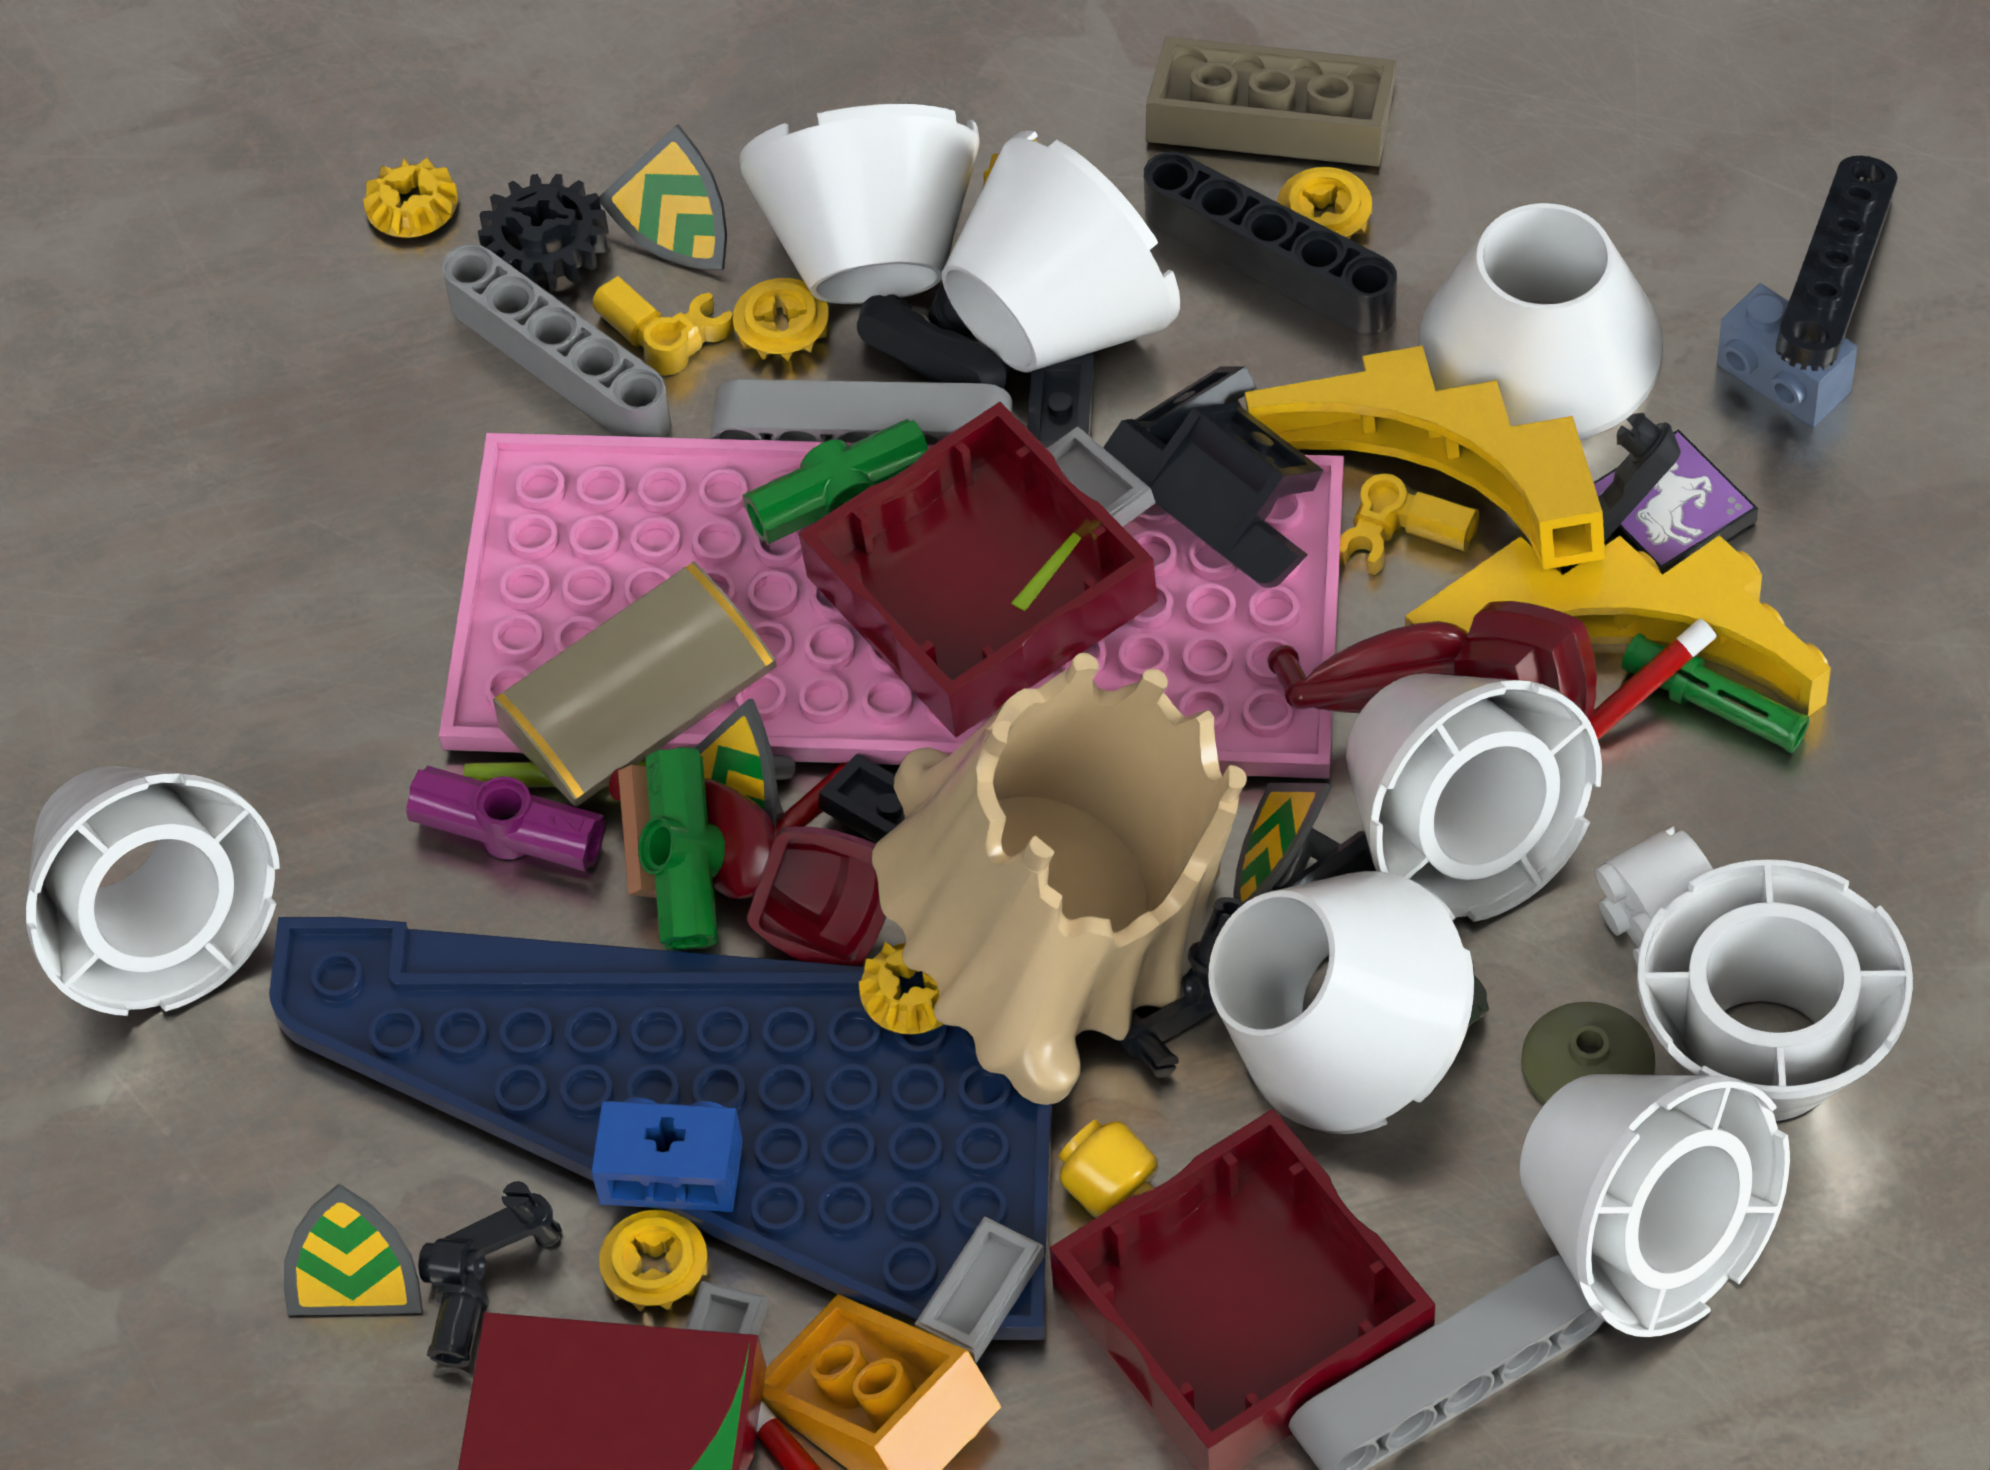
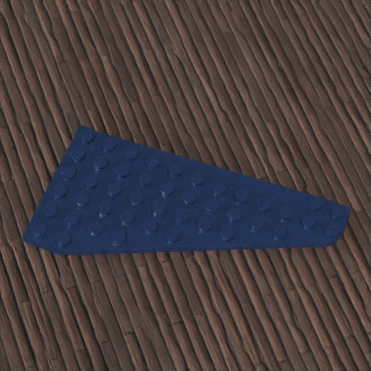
M278 917L269 997L279 1026L295 1043L592 1181L591 1172L602 1101L623 1102L629 1098L639 1097L650 1099L658 1104L690 1105L697 1101H710L727 1108H736L743 1144L733 1212L670 1208L653 1209L673 1212L690 1220L704 1233L838 1295H842L915 1327L919 1316L985 1216L1042 1244L1045 1255L992 1340H1045L1053 1104L1033 1103L1022 1097L1004 1074L991 1073L983 1069L977 1059L973 1037L967 1030L961 1027L943 1024L925 1033L901 1034L878 1025L867 1014L861 1002L859 981H861L865 967L408 929L407 922L352 917ZM916 971L910 979L902 976L898 977L901 985L900 998L914 986L922 989L925 988L922 971Z

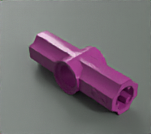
M428 765L424 770L418 769L410 785L409 799L406 806V814L409 821L481 841L487 852L498 859L511 860L527 854L582 871H586L590 866L594 867L602 850V841L606 830V822L603 815L530 795L529 789L524 783L513 777L501 776L484 782ZM512 816V817L509 818V819L499 820V819H501V818H503V817Z

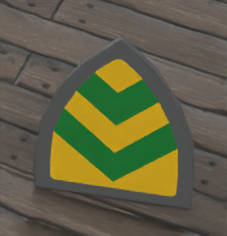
M678 124L599 196L600 203L612 219L637 244L660 258L690 268L723 270L725 268L728 235L724 203L713 172L698 148Z
M748 699L694 749H699L700 755L703 756L704 778L716 780L732 787L756 802L769 815L776 830V822L785 816L777 796L776 780L791 779L795 772V762L790 756L772 754L766 730L754 699Z
M1268 783L1242 845L1236 868L1234 899L1246 903L1256 896L1269 892L1271 889L1278 890L1305 870L1310 857L1318 861L1340 845V843L1312 828L1332 787L1327 783Z
M337 1184L311 1206L294 1230L284 1260V1294L288 1316L422 1313L420 1283L412 1254L396 1228L372 1204L341 1184Z

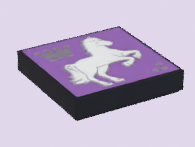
M1679 429L1673 432L1681 450L1679 458L1612 533L1615 538L1621 536L1637 552L1643 551L1652 557L1662 575L1720 535L1725 541L1755 523L1758 515V507ZM1617 468L1593 482L1597 496H1600L1613 482L1614 473Z

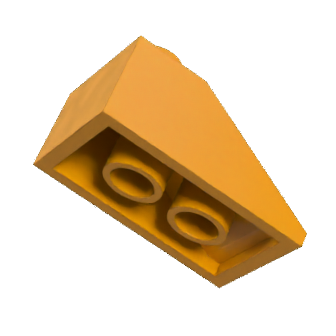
M837 1295L766 1367L762 1401L776 1416L848 1470H942L1001 1408L968 1350L842 1295Z

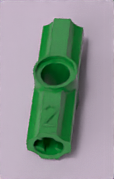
M905 419L849 446L842 440H829L817 445L805 455L799 469L742 495L744 508L748 513L753 529L762 542L766 541L767 544H770L817 522L870 486L886 481L914 464L929 449L924 434L914 420Z
M679 747L657 750L645 756L650 820L644 826L639 838V861L645 872L655 875L660 943L663 944L664 949L673 951L705 949L718 943L713 878L718 874L725 856L724 837L717 826L708 823L703 756L700 755L699 749Z

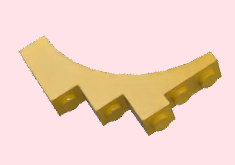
M1423 345L1362 356L1363 372L1245 392L1247 412L1297 450H1351L1397 457L1439 470L1477 489L1502 508L1526 535L1543 570L1606 559L1602 508L1573 416L1510 426L1497 380L1435 391Z
M1720 535L1663 575L1652 557L1643 551L1637 552L1621 536L1605 546L1606 559L1580 563L1564 575H1562L1559 567L1543 570L1533 547L1520 536L1405 615V626L1422 622L1442 621L1455 624L1469 632L1474 616L1487 603L1516 601L1551 608L1578 618L1584 623L1591 644H1630L1633 638L1638 633H1641L1647 639L1664 647H1667L1694 622L1702 618L1712 628L1717 637L1696 656L1726 666L1771 689L1791 706L1807 716L1812 715L1826 705L1831 667L1828 665L1825 656L1816 646L1811 643H1804L1789 630L1779 613L1772 606L1759 602L1762 574L1757 564L1747 553L1736 551Z

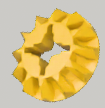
M403 157L399 167L391 169L381 165L378 178L366 181V196L363 199V204L368 220L381 232L395 237H418L437 230L452 217L458 203V192L456 183L451 179L447 167L435 168L428 157L419 164H411ZM419 187L420 196L412 195L402 205L399 193L408 194L412 188Z
M1317 167L1304 170L1291 177L1283 185L1277 197L1278 203L1348 239L1354 233H1365L1367 221L1370 215H1372V197L1368 187L1354 174L1339 168ZM1335 201V214L1325 212L1321 217H1314V207L1323 209Z
M774 278L762 281L743 293L734 307L733 326L734 332L740 338L743 349L753 348L757 350L763 360L771 354H781L788 362L793 352L803 350L811 353L814 342L819 338L826 337L829 310L827 302L812 296L804 281L793 278ZM781 307L783 315H786L789 321L788 328L783 331L777 329L774 323L775 316H777L776 308Z
M885 941L881 952L873 959H866L864 973L861 981H859L861 1002L867 1014L881 1027L901 1034H920L942 1026L943 1023L939 1022L934 1015V1006L939 998L937 983L930 975L923 972L925 988L922 989L914 986L900 998L901 985L898 977L902 976L910 979L917 970L908 968L903 962L902 952L906 943L892 946Z
M647 1210L635 1213L615 1225L603 1241L599 1254L602 1280L605 1281L616 1301L623 1299L630 1302L640 1312L645 1306L658 1305L669 1311L673 1301L684 1295L693 1297L696 1284L702 1276L707 1275V1248L705 1240L699 1229L690 1220L673 1212ZM637 1249L644 1255L648 1253L654 1258L661 1256L664 1252L667 1253L665 1259L670 1273L667 1274L665 1271L661 1273L655 1268L642 1273L643 1264Z

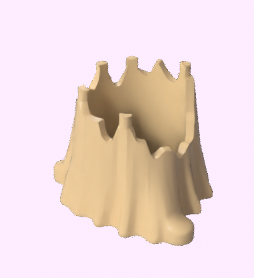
M1088 653L1076 655L1068 669L1036 689L1024 688L1014 694L951 755L930 747L915 749L908 753L894 777V789L903 807L905 819L880 839L872 851V864L877 874L881 909L888 919L896 922L903 929L906 937L905 948L902 952L903 962L912 970L922 971L930 975L937 983L939 998L934 1006V1015L937 1020L945 1025L958 1026L967 1030L973 1037L977 1059L983 1069L991 1073L1004 1074L1022 1097L1033 1103L1044 1105L1058 1103L1068 1096L1080 1075V1058L1075 1042L1076 1035L1082 1031L1094 1030L1106 1034L1115 1040H1124L1131 1028L1134 1009L1145 1005L1164 1008L1180 999L1181 979L1191 968L1187 953L1191 945L1199 942L1203 935L1208 897L1220 875V861L1236 816L1239 794L1247 782L1245 772L1234 765H1229L1222 776L1215 742L1214 715L1210 710L1197 712L1186 717L1179 712L1164 694L1168 680L1162 671L1148 669L1143 673L1139 682L1126 685L1116 691H1107L1097 687L1093 678L1099 669L1097 659Z

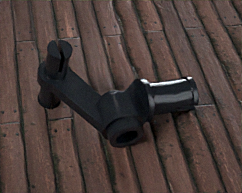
M1231 897L1218 898L1214 903L1213 912L1201 940L1193 943L1189 948L1187 955L1191 968L1184 982L1185 996L1143 1019L1133 1010L1131 1028L1124 1040H1121L1122 1046L1132 1057H1141L1158 1078L1170 1075L1176 1069L1174 1064L1179 1063L1178 1057L1163 1042L1213 1012H1217L1209 988L1210 957L1221 929L1232 914L1245 904L1238 899Z
M515 1181L504 1188L503 1193L507 1196H502V1201L506 1208L444 1238H439L435 1243L427 1242L423 1245L418 1261L419 1275L424 1283L433 1284L436 1290L435 1298L440 1303L431 1345L427 1350V1356L433 1362L456 1368L469 1366L471 1362L470 1354L479 1315L488 1309L490 1302L479 1281L485 1273V1255L531 1235L543 1247H550L560 1240L561 1236L557 1232H562V1228L553 1219V1209L550 1203L542 1195L531 1193L528 1186L523 1182Z

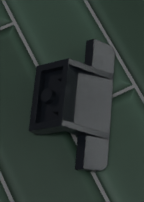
M1231 402L1193 408L1167 445L1133 419L1121 420L1103 448L1151 488L1157 506L1260 586L1265 588L1278 586L1307 557V553L1264 520L1271 513L1278 497L1314 491L1324 470L1237 403Z

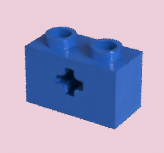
M639 1097L629 1098L623 1102L602 1101L591 1172L599 1204L733 1212L743 1144L736 1108H727L710 1101H697L690 1105L658 1104L650 1099Z

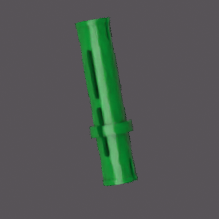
M1638 633L1624 654L1621 669L1628 673L1636 674L1666 647ZM1694 656L1676 672L1677 674L1671 676L1660 686L1669 691V699L1679 704L1689 701L1736 726H1740L1785 748V751L1793 753L1797 749L1810 723L1809 716L1789 709L1759 694L1755 690L1705 667V659L1699 656ZM1696 684H1700V685L1706 687V689H1705V688H1702V687H1700V686H1698V685H1696ZM1723 697H1726V698H1728V699H1730V700H1732V701H1734V702H1736V703H1738V704H1740V705H1742V706H1744V707H1746V708H1748V709H1750V710H1752V711H1754V712H1756V713H1758V714H1760V715H1762V716H1764V717H1767V718H1763V717H1761V716H1759V715H1757V714H1755V713H1753V712H1751V711H1749V710H1747V709H1745V708H1743V707H1741V706H1739V705H1737V704H1735V703H1733V702H1731V701H1729V700H1727V699H1725V698H1723Z

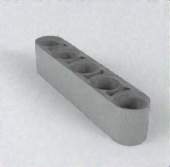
M466 244L456 247L445 256L442 263V271L451 312L458 320L614 435L666 437L670 433L671 418L664 380L658 372L489 249L481 245Z
M735 379L720 384L716 389L710 439L813 442L842 440L844 442L856 443L905 419H909L917 423L924 434L927 445H934L1000 401L1012 413L1013 401L1010 394L1003 388L984 383Z
M1561 1255L1553 1256L1316 1395L1296 1411L1288 1427L1319 1470H1367L1583 1341L1596 1331L1604 1320L1588 1304Z

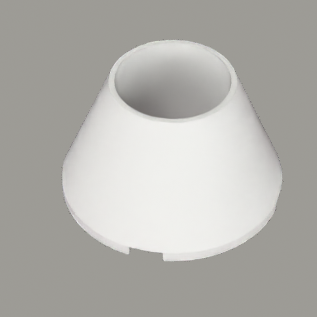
M878 104L849 107L817 113L819 125L789 133L788 124H781L758 135L742 149L739 156L741 175L810 293L815 298L836 304H863L868 298L876 295L886 297L887 295L894 294L902 299L924 292L941 281L942 271L947 263L980 145L978 127L973 120L966 121L967 126L956 122L955 111L928 105Z
M1029 130L1015 134L1004 144L942 271V282L946 294L967 328L986 348L994 352L1002 362L1022 372H1031L1162 331L1177 318L1180 311V294L1174 273L1168 270L1162 275L1150 252V249L1158 242L1144 220L1124 195L1095 166L1075 150L1057 139L1048 147L1033 141L1037 134L1035 131Z
M1537 203L1512 209L1496 218L1485 229L1428 303L1420 325L1419 346L1423 345L1435 391L1497 380L1510 426L1573 416L1579 438L1583 440L1615 427L1628 418L1645 401L1659 375L1662 361L1663 337L1659 318L1652 303L1600 224L1577 209L1559 204ZM1531 301H1547V302H1554V303H1558V304H1535V303H1529V302H1531Z
M1428 673L1400 678L1380 690L1362 709L1351 729L1346 752L1349 776L1376 871L1408 878L1439 897L1455 917L1468 916L1473 922L1494 917L1516 907L1543 888L1561 870L1578 847L1590 824L1583 816L1590 799L1592 786H1601L1602 759L1600 747L1590 721L1582 710L1566 696L1553 688L1531 681Z
M120 766L98 767L78 774L65 782L52 794L41 810L35 826L26 903V924L30 944L38 963L50 980L64 994L85 1007L103 1013L128 1016V1010L161 1006L164 1011H169L199 999L224 983L244 964L258 946L269 926L276 907V903L272 899L275 869H280L279 856L272 834L262 817L246 799L224 784L208 778ZM158 840L150 857L133 874L112 885L99 887L107 871L120 857L137 846Z
M1766 859L1738 862L1713 869L1688 882V890L1675 898L1665 909L1660 907L1645 932L1640 947L1637 967L1638 993L1643 1013L1659 1042L1688 1075L1726 1076L1743 1080L1764 1092L1777 1107L1773 1111L1776 1121L1797 1117L1811 1110L1875 1067L1889 1053L1905 1026L1912 998L1913 972L1906 943L1889 914L1881 905L1875 909L1864 898L1849 889V881L1845 878L1816 866L1787 860ZM1747 1002H1774L1798 1010L1815 1024L1792 1032H1765L1752 1029L1737 1022L1724 1011Z
M1380 871L1348 873L1256 896L1238 908L1221 929L1213 946L1209 963L1208 978L1213 1003L1255 1085L1264 1098L1285 1117L1305 1127L1330 1134H1354L1377 1129L1388 1124L1386 1118L1398 1112L1412 1100L1418 1103L1422 1102L1451 1067L1460 1050L1471 1017L1474 995L1473 964L1470 951L1463 948L1458 931L1452 921L1455 919V916L1440 898L1427 888L1408 878ZM1329 955L1328 969L1322 987L1313 1002L1302 1013L1303 1000L1308 983L1317 967Z
M1591 1074L1566 1084L1542 1107L1534 1119L1523 1145L1520 1159L1521 1185L1526 1197L1588 1304L1606 1323L1626 1334L1640 1337L1662 1336L1673 1333L1691 1325L1711 1312L1710 1307L1704 1303L1729 1278L1740 1284L1751 1270L1767 1244L1780 1214L1786 1193L1790 1165L1788 1135L1778 1130L1773 1114L1777 1107L1764 1092L1743 1080L1726 1076Z

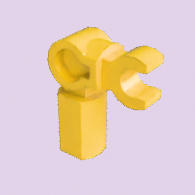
M619 276L599 287L593 298L592 305L594 310L632 345L636 347L641 345L644 348L645 364L663 376L681 372L687 366L689 356L702 348V343L722 341L729 337L734 330V314L730 310L716 318L708 317L714 312V296L709 292L695 297L690 303L687 313L683 314L680 312L672 318L662 317L655 307Z
M1392 474L1374 475L1362 485L1360 492L1361 504L1353 520L1355 527L1347 529L1340 537V565L1346 566L1350 555L1354 551L1365 549L1370 551L1367 559L1368 573L1376 575L1385 564L1384 541L1391 540L1394 532L1401 527H1405L1407 534L1467 552L1477 531L1479 511L1423 492H1417L1416 496L1409 494L1402 480Z

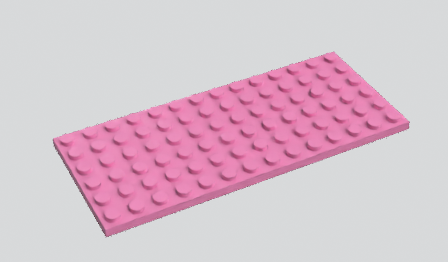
M486 433L439 731L442 750L523 753L499 728L493 699L693 561L709 575L750 623L776 659L777 667L658 750L679 747L695 748L745 701L754 699L773 755L790 756L797 762L848 763L858 753L875 764L901 765L908 753L919 748L930 747L951 755L994 713L955 738L807 577L799 533L809 526L770 544H767L766 541L762 542L758 537L744 508L742 495L799 469L805 455L812 448L823 442ZM1305 455L1324 470L1314 491L1278 497L1271 513L1264 520L1308 554L1286 579L1276 587L1265 588L1257 584L1156 504L1123 526L1153 558L1158 602L1082 653H1088L1098 661L1099 669L1093 678L1098 688L1116 691L1126 685L1139 682L1146 670L1157 669L1162 671L1168 680L1164 694L1185 717L1197 712L1210 710L1214 715L1215 742L1222 775L1229 765H1234L1241 768L1246 776L1330 779L1333 711L1313 707L1297 709L1290 706L1284 696L1285 690L1277 675L1270 670L1267 659L1270 652L1275 648L1284 645L1291 646L1297 651L1299 664L1306 677H1308L1313 669L1336 654L1344 456ZM1073 659L1029 689L1041 687L1068 669Z

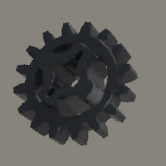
M533 174L530 178V186L524 188L515 181H511L508 183L510 195L504 197L493 194L490 197L492 211H481L479 215L482 227L481 230H478L480 245L492 251L535 284L537 280H545L549 290L556 289L557 278L565 276L573 283L578 282L577 269L582 266L586 269L594 270L597 267L595 253H604L608 248L605 235L609 233L606 212L601 210L598 194L586 195L584 182L580 180L569 187H564L562 174H556L550 184H542L538 174Z

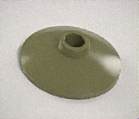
M1574 1002L1549 1011L1531 1027L1522 1048L1521 1061L1525 1081L1531 1092L1544 1105L1566 1084L1586 1075H1654L1655 1071L1654 1047L1642 1025L1621 1009L1598 1002ZM1590 1045L1600 1050L1596 1053H1585L1578 1047Z

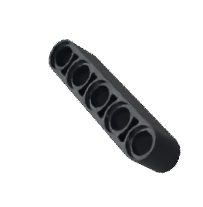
M1164 152L1155 155L1146 163L1143 175L1145 216L1149 223L1157 229L1355 332L1377 334L1384 332L1393 325L1396 319L1397 271L1393 263L1385 257L1184 154Z

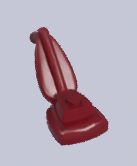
M1516 601L1487 603L1474 616L1469 632L1455 624L1442 621L1415 623L1388 630L1359 641L1334 654L1313 669L1308 677H1306L1299 664L1297 651L1291 646L1284 645L1275 648L1270 652L1267 659L1270 670L1277 675L1285 690L1284 696L1287 703L1297 709L1313 707L1335 712L1360 713L1365 705L1387 685L1400 678L1421 673L1531 681L1555 689L1571 700L1582 710L1589 721L1592 719L1596 700L1597 675L1595 659L1589 634L1584 623L1578 618L1551 608Z
M618 768L610 776L609 792L613 799L621 801L618 770L623 768ZM704 778L708 823L720 829L725 842L723 864L718 874L713 878L714 889L728 898L746 899L754 896L747 915L749 926L767 942L786 954L803 962L860 967L874 946L886 919V915L881 909L878 879L872 864V851L876 844L843 832L818 827H785L777 833L775 838V827L769 815L756 802L732 787L716 780Z

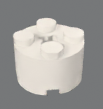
M1674 826L1656 833L1605 861L1601 867L1595 869L1598 883L1607 896L1598 902L1600 911L1615 935L1619 936L1627 932L1638 947L1633 950L1637 966L1645 932L1659 908L1665 909L1675 898L1688 890V882L1713 870L1711 864L1693 839L1683 830L1675 833Z

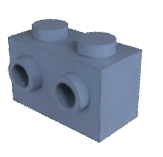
M1759 283L1721 319L1717 365L1814 428L1852 392L1858 346L1844 337L1837 360L1833 366L1828 365V368L1825 370L1820 366L1818 371H1812L1811 366H1807L1806 370H1801V364L1798 363L1795 367L1790 366V360L1784 362L1780 359L1781 355L1776 353V341L1789 301Z

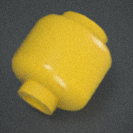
M1097 1119L1093 1120L1079 1131L1058 1155V1158L1064 1163L1060 1171L1062 1186L1095 1219L1129 1197L1154 1189L1150 1182L1157 1173L1158 1159L1121 1121H1112L1102 1125Z

